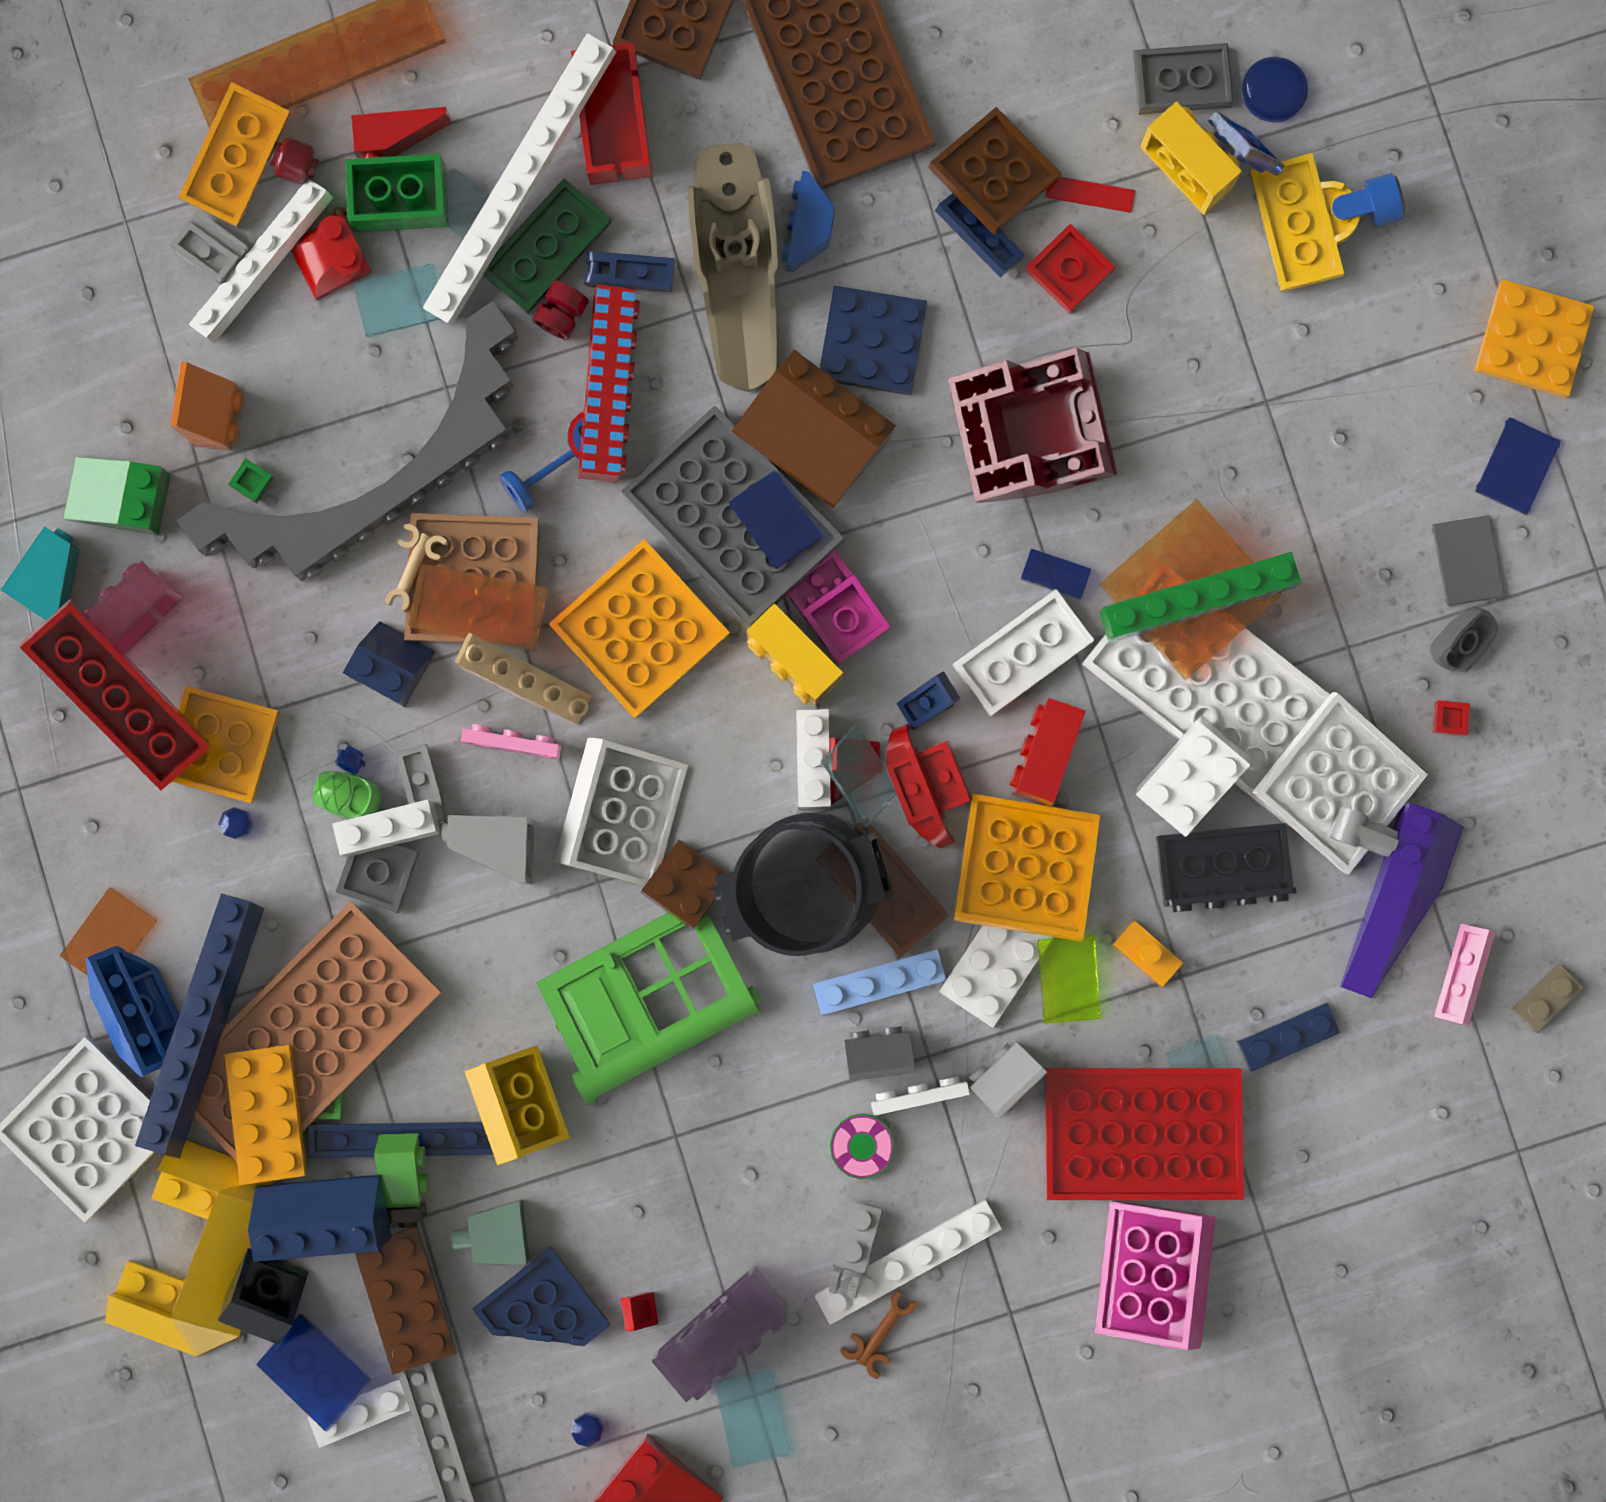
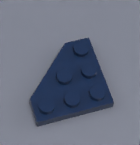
M552 1246L472 1308L491 1335L503 1337L511 1336L528 1340L585 1346L611 1325Z

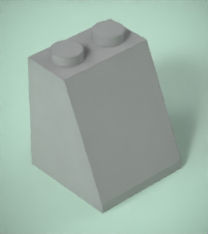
M448 815V823H443L442 841L447 842L448 849L519 883L532 885L534 820L529 817Z

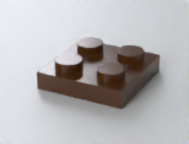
M678 840L643 887L641 894L694 930L716 900L713 893V884L716 883L715 877L726 872Z

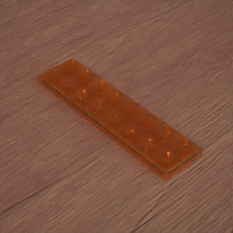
M376 0L188 79L210 129L231 82L287 109L446 43V40L429 0Z

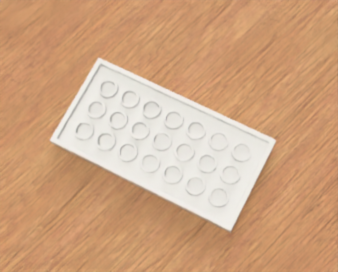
M1161 563L1135 597L1183 584L1186 581L1165 564ZM1223 610L1112 643H1108L1105 634L1082 665L1177 740H1180L1202 715L1251 757V765L1234 784L1280 821L1286 823L1252 792L1330 694Z

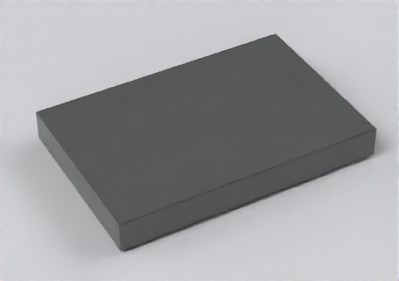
M1228 43L1134 50L1133 61L1138 115L1164 113L1176 101L1182 108L1185 106L1191 111L1232 108L1234 101Z

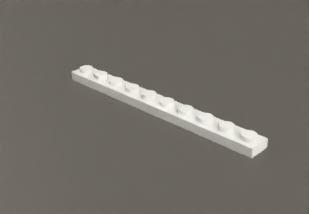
M588 33L586 34L424 304L423 308L451 326L454 324L616 54V51L611 46Z

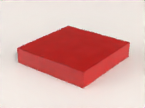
M1070 223L1026 266L1025 271L1070 314L1114 271L1115 266Z

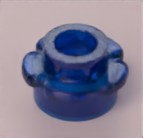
M347 746L345 750H337L338 756L335 764L341 769L352 774H358L361 767L366 766L365 761L362 760L364 754L350 746Z

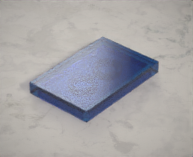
M304 1314L297 1316L293 1326L279 1345L274 1343L256 1364L324 1431H329L372 1381L356 1363Z

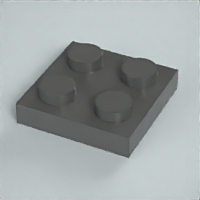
M394 845L350 856L345 863L336 893L399 913L420 852L400 845Z

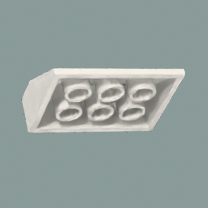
M588 738L554 862L645 886L663 861L688 765L604 739Z

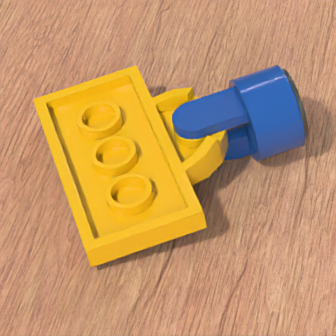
M1313 153L1250 170L1281 293L1344 276L1337 245L1347 241L1356 231L1360 216L1370 214L1375 227L1403 220V216H1405V204L1401 186L1397 176L1393 175V173L1364 180V189L1352 192L1345 186V183L1337 181L1320 183Z

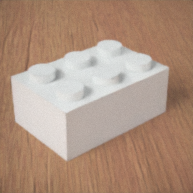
M1201 715L1138 786L1136 796L1186 837L1251 765V757Z

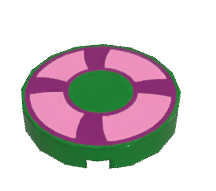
M864 1113L850 1115L841 1121L833 1131L830 1141L831 1157L837 1168L848 1177L860 1180L874 1178L884 1172L891 1163L895 1150L893 1135L888 1126L876 1116Z

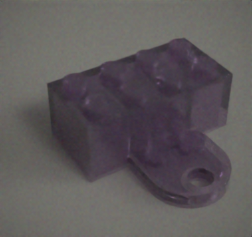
M754 1265L655 1352L651 1362L685 1402H688L692 1397L697 1401L712 1388L710 1385L717 1375L724 1378L737 1366L735 1364L738 1361L737 1358L743 1352L746 1356L752 1354L762 1344V1336L767 1331L774 1334L787 1322L788 1304Z

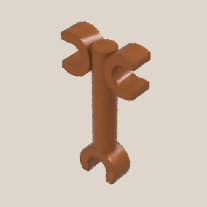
M899 1290L895 1291L891 1296L892 1307L867 1343L864 1345L862 1338L858 1334L852 1333L850 1338L858 1344L857 1350L849 1352L844 1347L840 1350L846 1359H855L865 1366L868 1374L875 1379H878L880 1374L872 1368L873 1363L877 1360H881L887 1365L890 1363L889 1358L884 1353H876V1351L900 1317L910 1314L915 1308L916 1303L913 1300L904 1308L897 1305V1300L902 1294Z

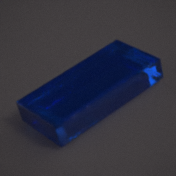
M1030 549L1020 580L1051 591L1057 589L1060 594L1081 600L1091 568Z

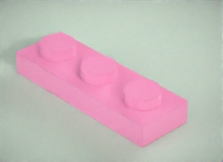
M472 724V730L464 728L462 730L461 742L468 745L557 760L560 759L561 746L554 744L555 738L536 735L535 740L523 739V733L504 730L503 735L491 733V727Z
M1460 925L1434 1017L1469 1027L1495 936L1494 932L1469 925Z

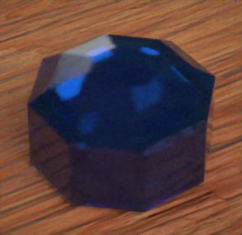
M232 807L222 812L218 824L223 835L238 840L249 835L253 822L247 811Z
M585 1412L574 1419L571 1435L576 1444L591 1447L601 1440L604 1425L598 1415Z

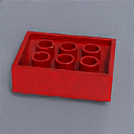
M647 1434L593 1502H721L723 1496Z

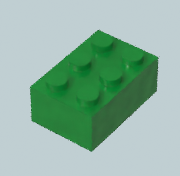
M441 154L345 159L348 223L354 233L449 227L446 165Z

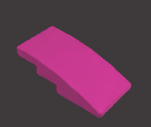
M836 550L787 595L837 664L843 662L890 628V625L855 575H852Z

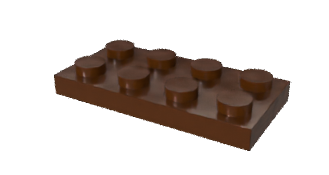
M864 817L855 827L863 834L876 831L893 892L891 897L880 901L870 923L901 958L944 921L949 914ZM833 844L816 860L855 904L857 888L852 866L841 849L836 844Z
M418 1226L391 1234L392 1238L379 1251L355 1253L392 1375L457 1353Z

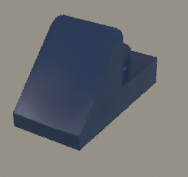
M943 671L896 704L911 729L914 730L953 707L954 703L961 698Z

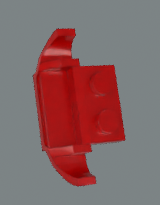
M908 723L893 729L887 743V765L885 767L908 824L921 837L939 848L955 843L954 837L950 834L944 819L946 817L944 812L972 801V797L950 742L945 741L919 752L918 747H914Z

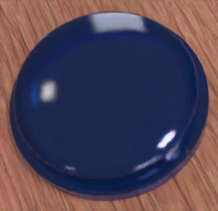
M1282 57L1263 58L1254 63L1245 74L1241 87L1242 99L1250 113L1260 120L1272 123L1283 122L1294 117L1302 109L1308 95L1307 79L1300 67L1289 59Z

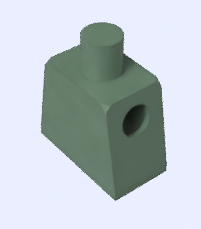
M523 1199L468 1216L469 1229L452 1231L451 1233L453 1250L472 1249L473 1263L527 1265L530 1262Z

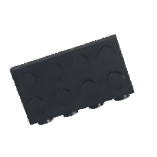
M1286 823L1190 832L1186 837L1182 833L1156 836L1163 906H1172L1173 912L1192 911V904L1204 903L1205 909L1225 907L1224 901L1237 900V906L1257 904V897L1269 896L1270 903L1289 901V894L1297 893L1296 887H1293Z

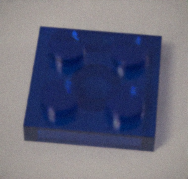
M1217 111L1209 118L1208 122L1216 129L1214 136L1226 146L1230 144L1234 148L1231 153L1245 165L1249 162L1253 168L1262 174L1266 170L1278 176L1284 169L1285 165L1248 128Z

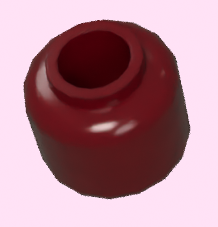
M285 138L282 143L277 142L270 166L274 167V173L277 177L296 184H303L307 176L314 178L319 160L313 158L315 152L313 146L292 138Z

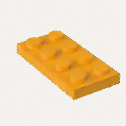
M231 82L178 198L238 227L291 112Z
M292 1045L224 1054L239 1184L246 1185L306 1176L307 1167Z

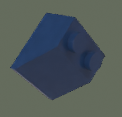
M379 621L358 644L343 674L405 708L436 652L419 642L405 641L403 633Z

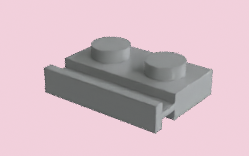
M196 210L195 216L190 222L186 223L169 246L212 279L222 284L241 261L244 254L248 253L250 249L239 239Z

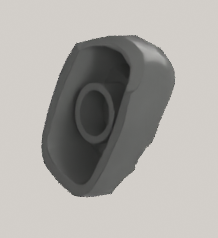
M1474 606L1465 610L1448 623L1445 629L1431 643L1430 653L1433 660L1444 669L1467 672L1481 659L1498 634V624L1493 615L1485 609Z

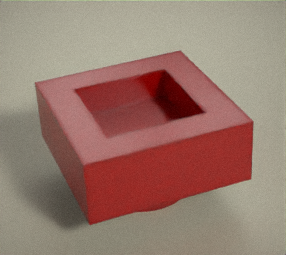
M1435 701L1432 733L1467 736L1470 703Z
M654 1291L621 1298L626 1331H636L659 1324Z

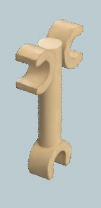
M405 524L404 528L413 533V539L410 542H404L399 539L397 543L406 550L413 549L397 589L391 590L385 598V603L391 606L396 597H403L404 602L401 610L407 612L411 607V598L408 594L425 553L432 560L441 561L442 557L433 553V546L438 543L444 546L448 545L444 537H430L420 533L411 524Z

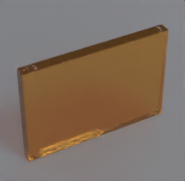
M109 887L71 941L62 950L60 957L88 976L86 967L87 957L116 945L125 949L124 951L133 954L150 929L155 926L157 920Z

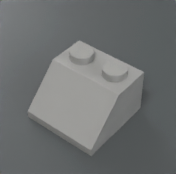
M1007 1042L1004 1043L993 1054L996 1060L988 1068L981 1065L969 1077L972 1083L968 1087L998 1118L1009 1110L1047 1073L1017 1042H1014L1011 1046Z

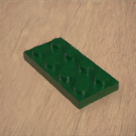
M563 178L496 252L483 276L528 315L545 297L552 282L555 280L559 281L607 229L612 220L570 182Z

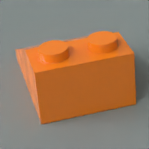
M181 362L170 426L193 446L231 451L232 442L236 443L239 435V425L236 423L237 412L242 411L244 394L235 382L188 362Z

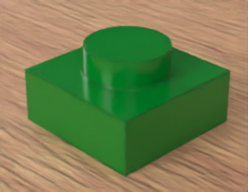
M245 458L228 485L257 504L275 477Z

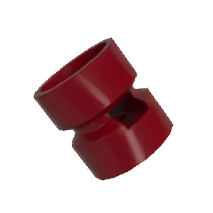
M555 280L545 295L547 303L540 304L532 321L553 336L562 340H569L576 327L574 319L575 317L582 316L589 304V299L573 287Z

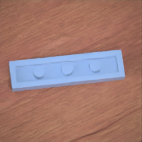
M937 949L813 984L821 1015L940 983L946 981V977Z

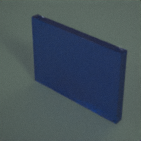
M1509 417L1505 421V426L1480 481L1476 485L1475 492L1521 514L1528 515L1555 453L1560 447L1561 440Z
M775 470L728 502L730 509L736 513L775 570L822 538L821 531L816 528L780 478V474Z

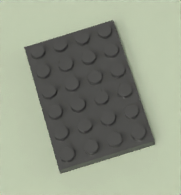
M714 406L621 492L744 622L751 627L774 603L777 605L845 542V539L765 456L732 432L734 428L733 423Z

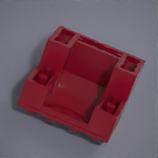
M1075 347L1021 365L1005 360L948 378L975 502H997L1032 497L1118 475L1090 352Z

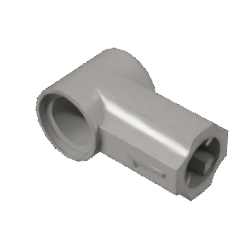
M1341 807L1329 836L1330 838L1356 848L1358 846L1385 857H1389L1395 851L1399 842L1398 831L1368 820L1369 817L1364 814Z

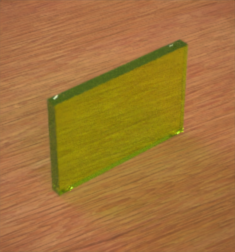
M1084 935L1082 942L1061 938L1038 939L1042 1020L1044 1024L1100 1019L1095 935Z

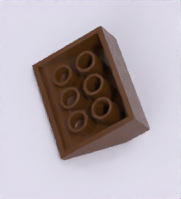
M794 349L762 388L734 426L732 432L834 508L889 442L896 425Z

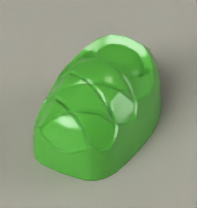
M325 771L318 775L312 799L314 804L323 811L349 820L378 812L382 803V793L379 785L366 777L346 772Z

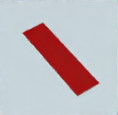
M1060 177L1047 189L1045 198L1131 213L1135 190Z

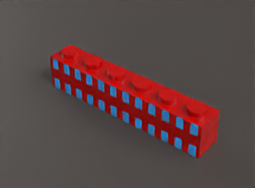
M597 284L594 291L578 470L579 479L616 483L620 474H625L627 455H622V444L628 442L629 424H625L624 420L625 412H630L632 404V393L627 392L628 381H633L635 363L629 360L630 350H635L637 343V331H632L633 319H638L640 300H635V289Z

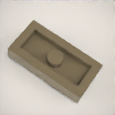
M1557 964L1511 1009L1533 1032L1538 1033L1583 987L1561 964Z

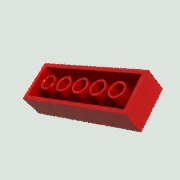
M69 599L21 642L20 649L160 791L210 748L209 740L72 599Z

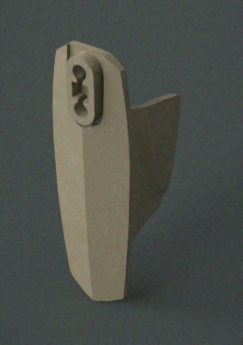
M742 143L708 146L697 156L695 186H688L689 218L695 271L702 282L718 378L733 388L752 391L766 384L777 370L774 275L778 267L771 187L769 178L762 179L758 161L753 149ZM729 157L732 159V163L730 165H723L721 160ZM728 184H731V187L735 190L733 196H726L724 194Z

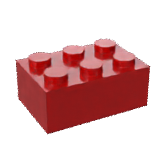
M1048 698L1044 704H1038L1030 722V725L1035 727L1033 735L1028 734L1025 737L1019 754L1025 757L1022 766L1017 765L1010 779L1009 786L1014 787L1012 795L1044 806H1051L1054 803L1086 710L1052 698Z

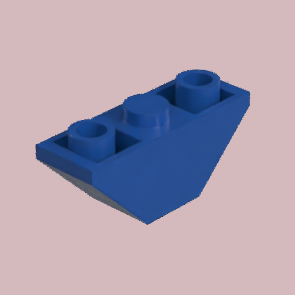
M802 171L801 181L795 180L792 199L797 200L796 210L789 211L787 230H792L790 242L784 241L781 260L787 261L788 272H794L826 250L830 245L835 207L808 171Z

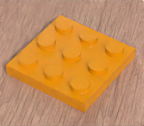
M1502 279L1498 286L1474 371L1567 398L1570 395L1594 306Z
M185 685L178 709L209 740L210 748L172 782L254 804L280 711Z

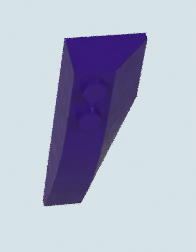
M1413 803L1404 804L1400 809L1393 830L1398 831L1399 842L1395 851L1389 857L1384 856L1340 985L1341 988L1369 998L1373 997L1443 889L1464 826L1439 812Z

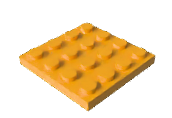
M645 539L549 623L551 628L634 719H637L730 635V632Z
M973 794L953 920L1082 942L1086 926L1100 815Z

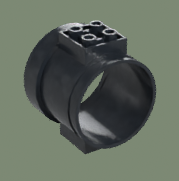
M820 812L795 814L767 827L745 848L735 865L734 871L716 876V883L713 884L715 899L717 903L722 902L725 915L721 917L723 929L726 935L731 934L732 941L751 937L764 948L788 956H806L823 953L845 945L859 935L870 923L880 901L886 900L893 895L876 831L863 834L848 821ZM785 830H807L826 837L841 849L852 866L857 888L855 907L844 929L833 938L816 942L799 941L789 938L775 930L764 919L756 905L752 878L757 858L766 844Z

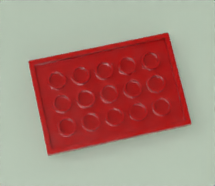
M1045 1068L1047 1071L1045 1074L1046 1200H1244L1242 1068Z

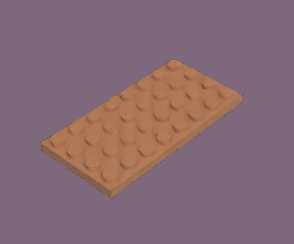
M350 901L224 1027L194 1118L237 1161L224 1054L292 1045L303 1134L308 1129V1126L312 1125L443 992L354 902Z

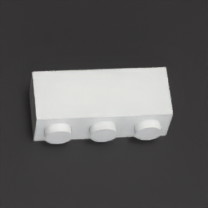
M829 709L796 710L798 810L830 809Z
M428 799L332 824L339 854L344 857L441 834L434 802Z

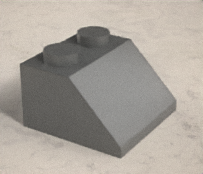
M902 1026L883 1028V1035L870 1036L869 1030L851 1032V1039L844 1040L849 1080L916 1073L910 1033L902 1032Z

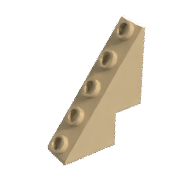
M468 633L455 660V663L462 670L497 685L501 690L579 725L583 715L586 714L588 704L592 698L591 695L471 633Z

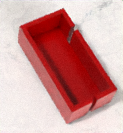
M634 42L609 45L616 51V54L579 114L586 173L590 185L618 182V175H623L625 180L653 177ZM577 50L571 51V57L574 56Z

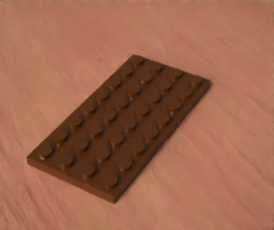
M741 0L810 173L822 190L935 147V140L878 0Z

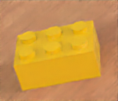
M1177 101L1148 126L1140 146L1203 215L1232 191L1242 172L1237 159L1232 154L1225 153L1218 146L1216 137L1209 130L1204 131L1197 124L1193 112L1185 106L1182 108Z
M775 603L747 630L748 648L760 660L765 656L771 662L770 670L782 682L788 679L794 685L793 693L805 705L811 702L816 707L842 681L843 672Z
M537 1045L465 1071L497 1165L570 1138Z

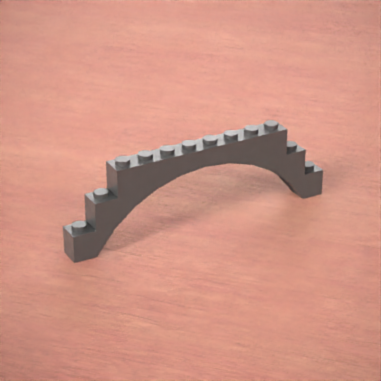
M494 301L467 318L464 363L454 398L435 433L415 458L387 482L355 500L319 512L287 516L245 514L202 502L177 519L178 523L197 550L205 556L221 552L227 546L226 542L230 540L244 561L253 569L257 566L262 568L274 560V554L278 552L294 576L300 581L305 578L306 580L315 578L323 571L322 566L331 560L333 562L341 560L349 553L348 548L357 542L362 544L375 535V529L384 523L385 525L394 523L402 516L400 512L408 506H418L428 498L427 493L436 487L441 489L454 480V474L462 469L467 471L480 462V456L489 450L490 452H495L506 444L507 441L505 439L510 435L489 405L492 402L497 404L505 400L511 394L510 390L514 388L511 380L494 358L496 354L503 355L515 346L514 342L518 340L514 329Z

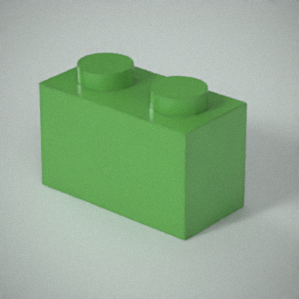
M418 1133L379 1135L374 1156L376 1173L381 1175L386 1208L420 1207L423 1194H428L429 1178L428 1174H423L422 1166H425L426 1151L424 1146L420 1147Z

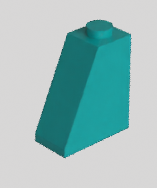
M44 526L0 590L44 620H47L71 598L80 550L71 544L74 538L58 527L53 532Z

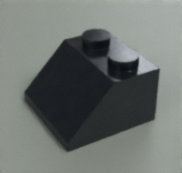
M248 1248L226 1293L217 1321L279 1345L293 1326L309 1272L281 1260L253 1262L252 1250Z

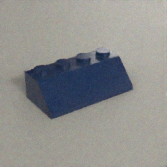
M381 1175L259 1185L255 1187L248 1226L253 1262L379 1251L392 1238Z

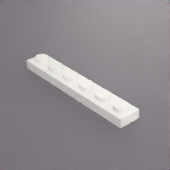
M308 179L262 236L259 237L244 258L237 264L231 274L218 287L217 291L189 325L214 344L334 197L327 190Z
M983 1200L871 1262L868 1266L867 1274L863 1275L856 1299L848 1297V1287L854 1272L841 1279V1285L836 1294L829 1292V1288L826 1287L814 1294L831 1325L1002 1229L987 1201Z

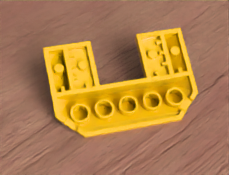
M186 1139L180 1159L165 1155L156 1169L161 1171L151 1198L207 1219L185 1280L142 1263L128 1260L116 1292L108 1295L105 1323L197 1357L239 1337L242 1333V1330L217 1320L226 1293L246 1250L251 1248L248 1226L255 1187L270 1185L274 1181L240 1185L237 1161L232 1156Z

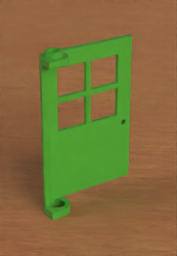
M706 912L694 929L708 956L676 972L660 939L686 925L671 914L666 913L536 982L579 1071L572 1074V1078L581 1097L588 1105L597 1102L596 1098L750 1015L754 1014L756 1017L761 1014L757 1005L762 1003L757 991L753 985L749 988L745 985L708 912ZM654 943L670 976L639 992L623 959ZM712 962L728 995L696 1011L680 978ZM674 982L691 1015L659 1031L643 998Z

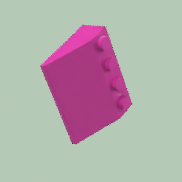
M1110 1201L1095 1333L1183 1350L1201 1348L1216 1216Z

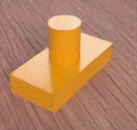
M1135 920L1127 926L1112 944L1160 987H1163L1183 964L1179 958Z

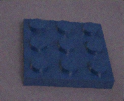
M834 285L820 369L840 384L911 396L927 301Z

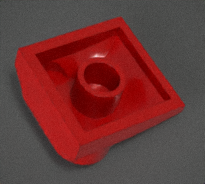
M343 214L324 218L318 227L304 234L291 249L316 301L373 273Z

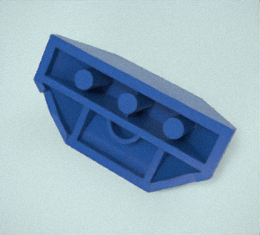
M116 945L86 958L90 997L118 1056L140 1077H143L161 1069L179 1014L157 967L134 954L124 951L125 949Z

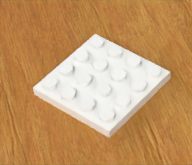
M1332 692L1252 793L1340 871L1349 875L1368 850L1359 846L1356 848L1329 837L1340 808L1351 809L1368 816V820L1388 826L1428 774L1341 695Z
M84 1037L0 1123V1140L86 1223L155 1153L135 1146L151 1097L91 1038Z

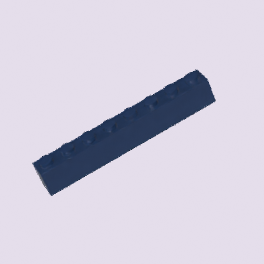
M221 893L135 1143L136 1147L180 1159L265 908L251 901Z

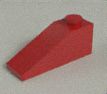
M437 107L351 115L354 153L357 158L397 156L451 124L447 108Z

